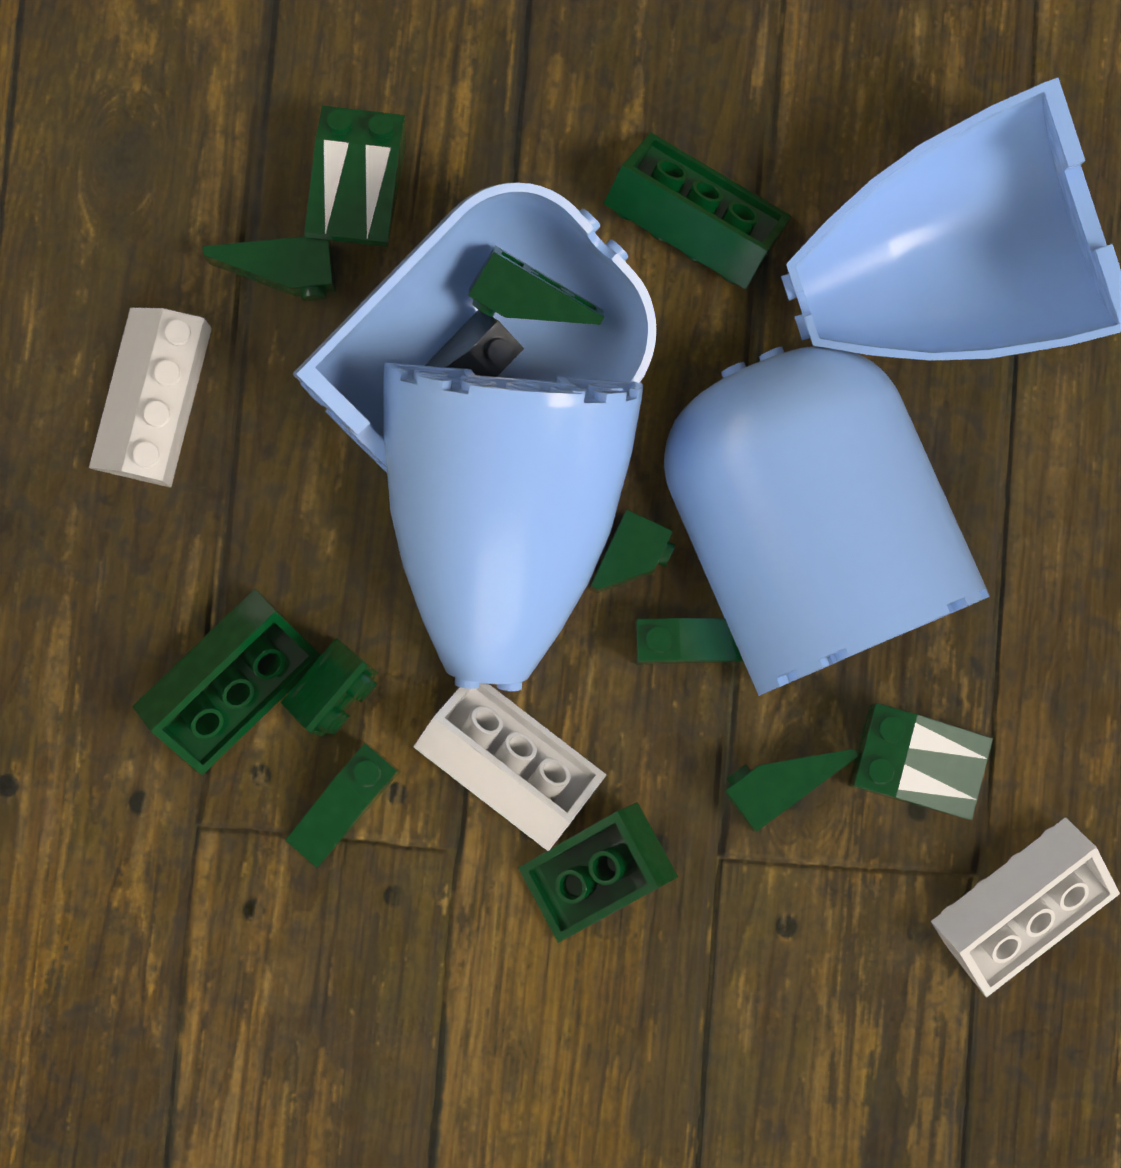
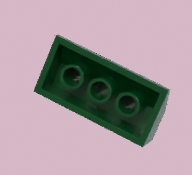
M652 132L622 164L603 203L614 210L620 218L636 223L649 231L657 240L671 244L684 252L692 261L703 263L718 272L727 282L738 284L744 289L748 287L792 217Z
M254 589L132 707L155 736L199 774L203 775L300 681L321 654L257 589Z

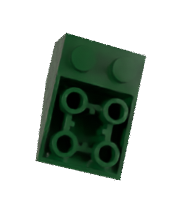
M336 638L281 703L309 733L322 737L327 733L335 735L350 718L346 710L355 700L362 703L376 688L378 683L373 679L378 672L341 640Z

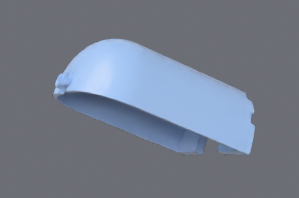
M503 183L481 189L453 208L294 371L293 375L301 382V386L315 401L327 408L325 412L387 473L384 441L385 363L425 366L478 311L472 305L474 299L468 296L469 288L495 245L604 311V319L600 325L505 318L495 313L494 318L499 320L524 348L498 377L556 382L557 376L640 383L650 365L654 352L656 318L646 287L625 262L628 259L627 253L611 239L606 244L602 242L595 233L600 228V224L587 210L582 208L579 211L567 199L542 186L529 183Z
M818 346L784 352L782 347H777L759 356L760 361L746 367L744 362L728 367L721 372L724 379L701 392L682 410L668 435L664 453V469L669 491L758 696L990 597L897 388L880 367L858 353Z

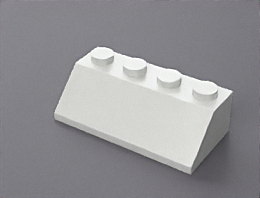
M130 308L89 465L90 469L171 488L212 330L205 318L164 308Z
M480 683V687L475 689L460 687L433 717L414 745L416 750L547 851L555 844L606 776L599 768L495 688L485 683Z
M1065 817L1055 826L1047 829L1041 837L1020 853L1013 855L1006 864L989 877L978 882L954 904L947 906L931 922L950 952L980 991L988 997L1120 893L1097 847Z

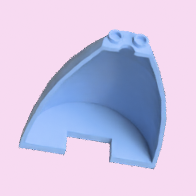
M1059 78L1044 82L996 103L921 143L871 179L815 232L786 264L789 274L781 276L788 299L797 298L802 311L801 315L795 316L802 341L811 338L813 346L872 356L918 360L990 359L1068 346L1121 332V269L1113 244H1106L1081 164L1085 162V158Z
M385 363L384 441L390 512L403 568L419 613L445 671L455 677V686L475 689L480 687V683L497 684L498 689L505 691L521 690L522 682L529 678L561 632L586 589L611 532L633 450L642 400V383L557 376L556 382L476 376L471 369Z

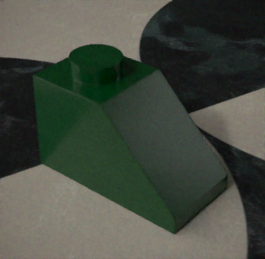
M626 510L591 584L590 590L600 593L653 574L657 564L666 567L676 544L669 542L673 531Z

